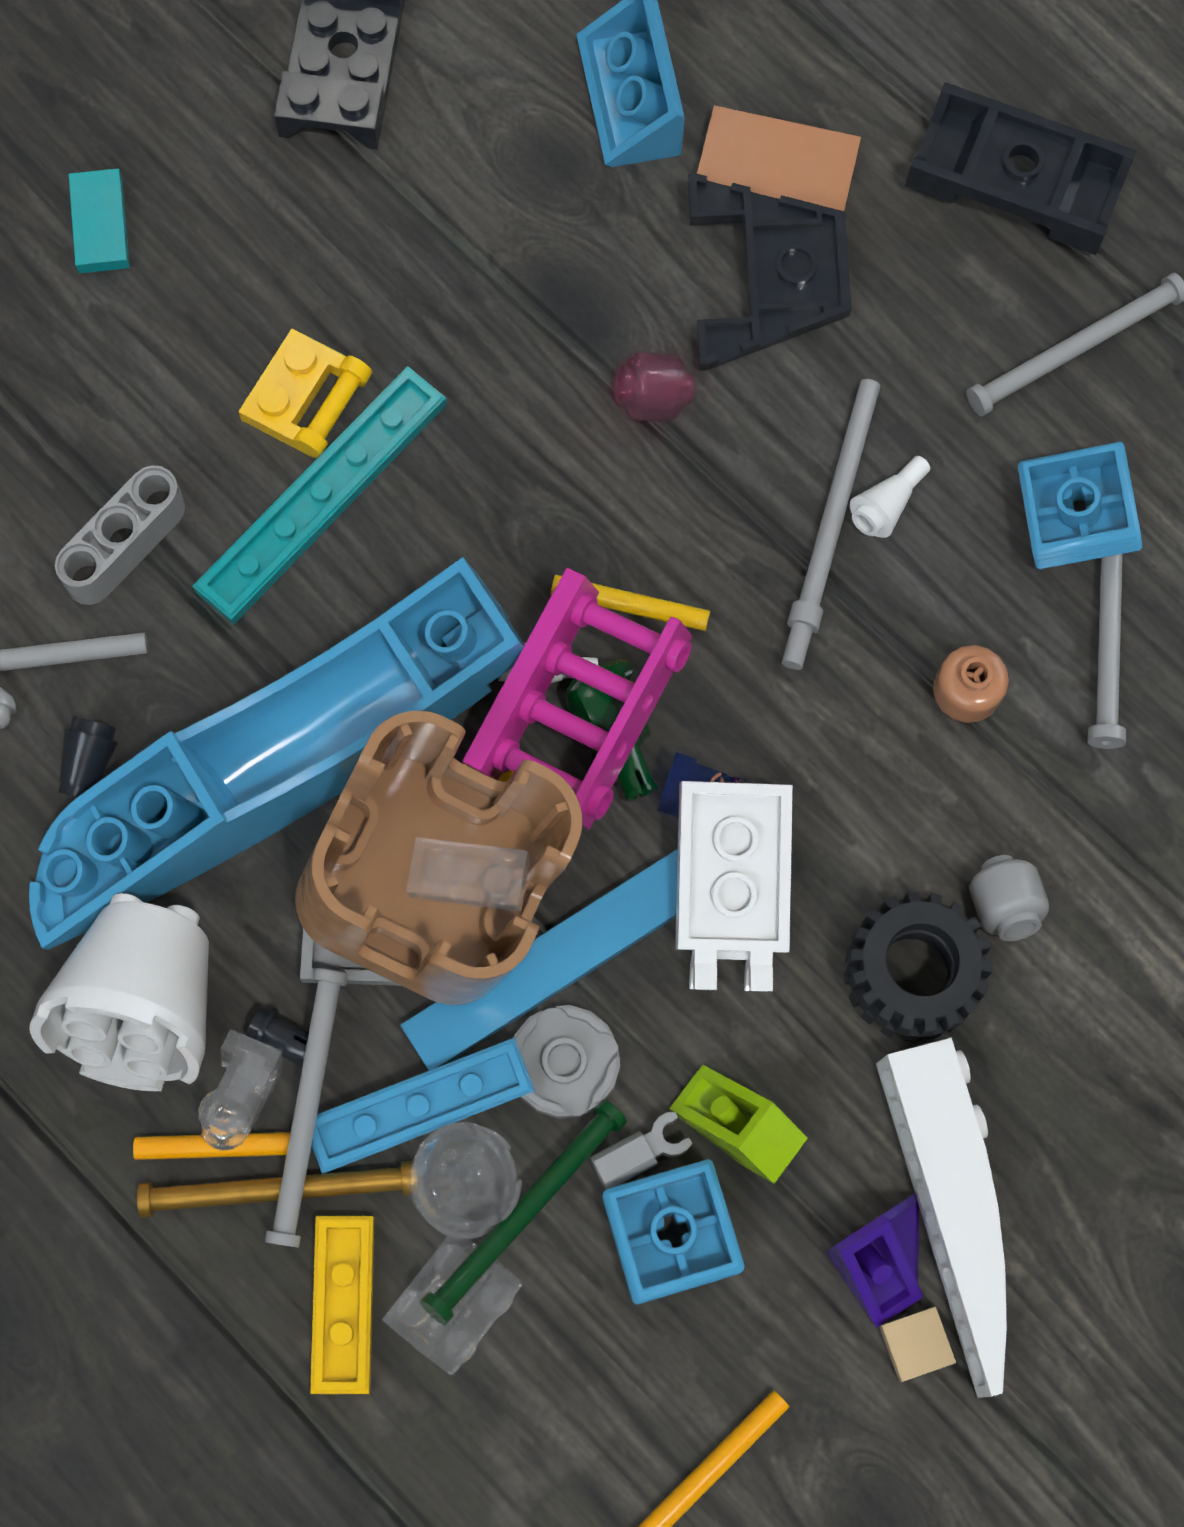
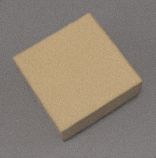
M936 1306L879 1326L899 1382H904L956 1363Z

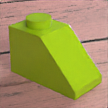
M705 1065L700 1067L669 1108L672 1112H676L681 1120L736 1162L775 1184L808 1139L773 1102Z

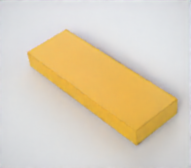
M316 1216L310 1394H370L375 1220L373 1216Z

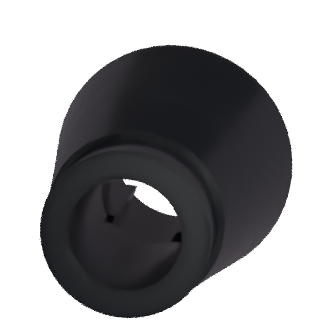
M73 717L71 728L64 729L59 793L79 797L100 781L118 744L113 741L116 728L95 721Z

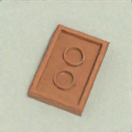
M714 105L697 174L708 176V181L731 186L732 183L751 187V192L778 199L783 195L844 211L861 137Z

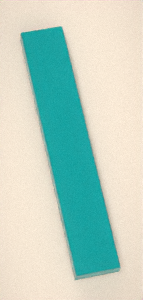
M407 366L192 586L195 593L234 625L447 405L446 397Z

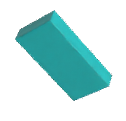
M120 169L68 174L75 266L78 273L130 268L123 179Z

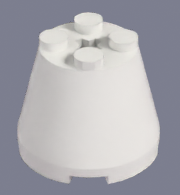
M120 893L112 896L110 905L100 912L39 999L29 1027L34 1042L45 1053H55L56 1049L74 1061L82 1064L79 1074L106 1084L133 1090L161 1091L164 1081L180 1079L187 1084L194 1082L199 1074L205 1055L209 956L208 938L198 926L199 915L194 910L181 905H172L164 908L143 903L137 897L129 894Z

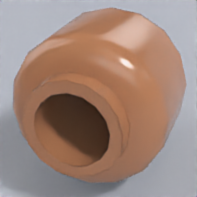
M977 645L960 647L949 653L936 674L933 685L935 701L942 712L953 720L964 723L982 721L994 713L1006 695L1009 684L1007 668L1001 658L988 648Z

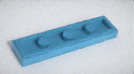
M516 1038L317 1114L312 1148L322 1174L534 1092L535 1087Z

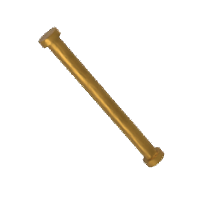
M413 1160L401 1161V1167L306 1175L302 1199L403 1190V1196L415 1195ZM282 1177L153 1188L151 1182L139 1183L137 1187L138 1213L140 1218L153 1217L154 1211L278 1201Z

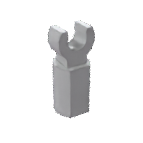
M666 1112L659 1116L653 1124L652 1131L644 1136L641 1131H637L589 1157L605 1190L622 1185L657 1166L656 1158L661 1155L678 1157L687 1152L692 1145L690 1138H686L677 1144H670L663 1138V1129L677 1121L678 1116L676 1112Z

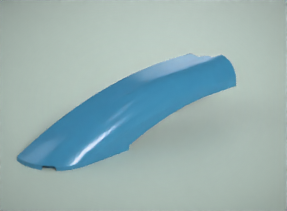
M462 557L381 616L334 647L235 704L177 733L168 732L72 801L59 814L45 834L38 848L42 856L35 882L30 881V913L41 947L49 950L87 932L100 912L110 905L112 896L115 894H129L137 897L143 903H147L245 851L341 794L371 734L381 723L390 717L407 711H427L452 720L493 690L489 683L514 666L525 644L508 620L509 617L472 566Z

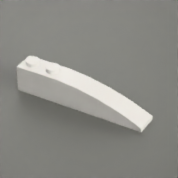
M952 1038L888 1054L877 1062L876 1065L977 1398L992 1397L1003 1393L1007 1331L1005 1260L999 1208L987 1150L983 1138L988 1136L985 1116L978 1105H972L966 1086L967 1083H970L971 1079L966 1057L961 1050H955Z

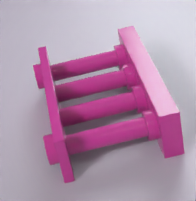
M566 568L462 762L497 781L503 772L505 773L509 770L515 772L523 760H531L549 768L560 775L576 794L582 812V827L590 830L594 820L601 819L609 809L614 794L611 788L673 672L677 673L685 666L692 649L690 642L692 635L680 620L672 616L668 620L662 634H659L598 605L597 596L599 591L586 576ZM590 625L649 653L650 656L636 682H631L573 654L571 644L580 627L584 628ZM564 673L624 702L609 732L546 701L545 693L555 675L558 676ZM537 721L598 751L583 781L520 750L519 741L528 724H533Z

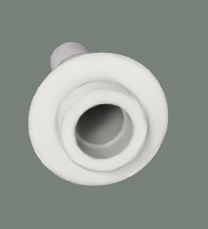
M915 456L897 475L889 477L852 498L850 510L855 526L868 536L880 538L890 536L912 494V489L930 471L929 463L923 457Z

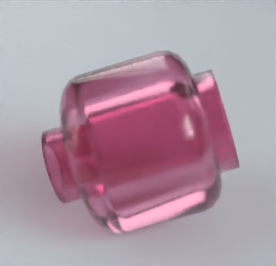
M635 352L627 359L625 364H620L616 370L614 379L616 404L623 407L626 415L634 420L673 421L681 414L684 405L692 402L694 396V377L692 373L686 372L681 358L675 354Z

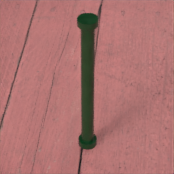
M601 1100L594 1108L595 1116L446 1282L435 1294L428 1292L420 1300L423 1309L434 1320L444 1326L454 1317L452 1309L611 1131L619 1132L624 1127L627 1120L615 1105L607 1100Z

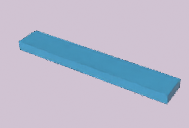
M678 849L536 938L525 958L486 996L477 1001L462 1005H447L436 1002L401 1024L402 1030L428 1071L452 1062L675 919Z

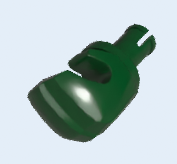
M613 660L598 665L627 680H631L633 669L631 662L627 660ZM574 678L566 690V705L569 713L608 732L610 731L621 710L620 707L614 704L611 696ZM647 723L617 777L624 793L625 802L636 800L637 795H640L642 798L658 790V786L654 783L640 749L643 740L651 735ZM584 745L586 750H589L591 757L595 758L598 751Z

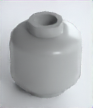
M1009 855L996 856L984 862L981 867L982 870L973 877L969 885L970 895L982 929L991 935L999 936L1003 941H1017L1035 934L1041 928V922L1049 912L1048 898L1037 868L1026 860L1013 859Z

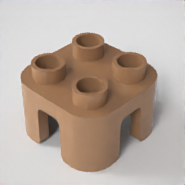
M407 711L385 720L375 729L367 741L300 876L295 895L296 911L306 933L321 947L432 1001L447 1005L468 1004L481 999L491 992L529 952L540 927L531 922L547 888L567 867L579 842L582 831L581 807L570 785L556 772L537 762L523 760L507 782L497 781L460 763L454 756L466 733L461 725L436 713Z

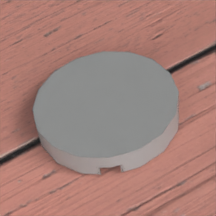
M572 1005L548 1008L530 1016L515 1033L514 1038L517 1040L535 1087L534 1092L520 1098L538 1113L558 1119L581 1117L594 1110L599 1102L605 1100L614 1090L620 1070L618 1045L609 1026L591 1011Z

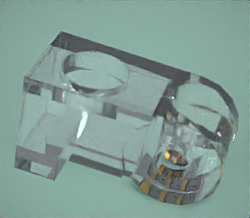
M231 1029L220 1048L222 1066L227 1068L218 1088L206 1094L200 1102L198 1109L203 1139L214 1149L223 1151L234 1149L246 1140L283 1070L282 1051Z

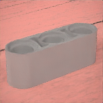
M152 465L136 472L61 549L55 561L56 574L73 600L86 605L101 602L179 523L185 512V502L176 478L168 469ZM165 491L169 493L166 500L162 503L155 505L146 503L149 496L155 492ZM127 528L133 530L130 537L123 542L116 543L110 541L113 533L119 529ZM85 566L96 567L93 575L87 580H73V576L80 568Z

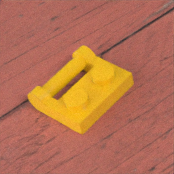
M291 329L238 411L240 419L306 455L318 458L328 445L325 440L354 392L358 387L366 385L373 372L360 359L353 356H344L312 338ZM332 373L338 376L337 382L307 428L297 426L329 374Z

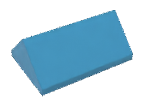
M622 0L576 34L605 165L610 167L680 156L682 153L685 121L658 1Z

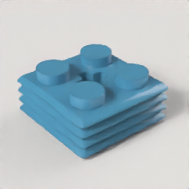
M1122 442L1024 460L1018 463L1036 568L1044 569L1141 550L1140 525L1125 446ZM1084 500L1086 510L1075 512L1074 501Z
M707 1159L612 1187L603 1192V1203L634 1304H642L738 1275L744 1270L743 1258L717 1173L711 1160ZM673 1216L676 1225L686 1224L688 1228V1233L681 1237L680 1247L672 1248L669 1240L660 1241L657 1236V1232L664 1227V1218Z

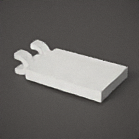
M690 781L679 783L675 950H692L689 989L717 990V959L746 960L744 991H773V952L788 953L790 945L793 785Z

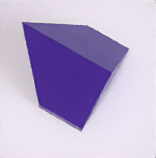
M916 1193L826 1251L869 1320L876 1328L924 1297L918 1285L919 1204Z

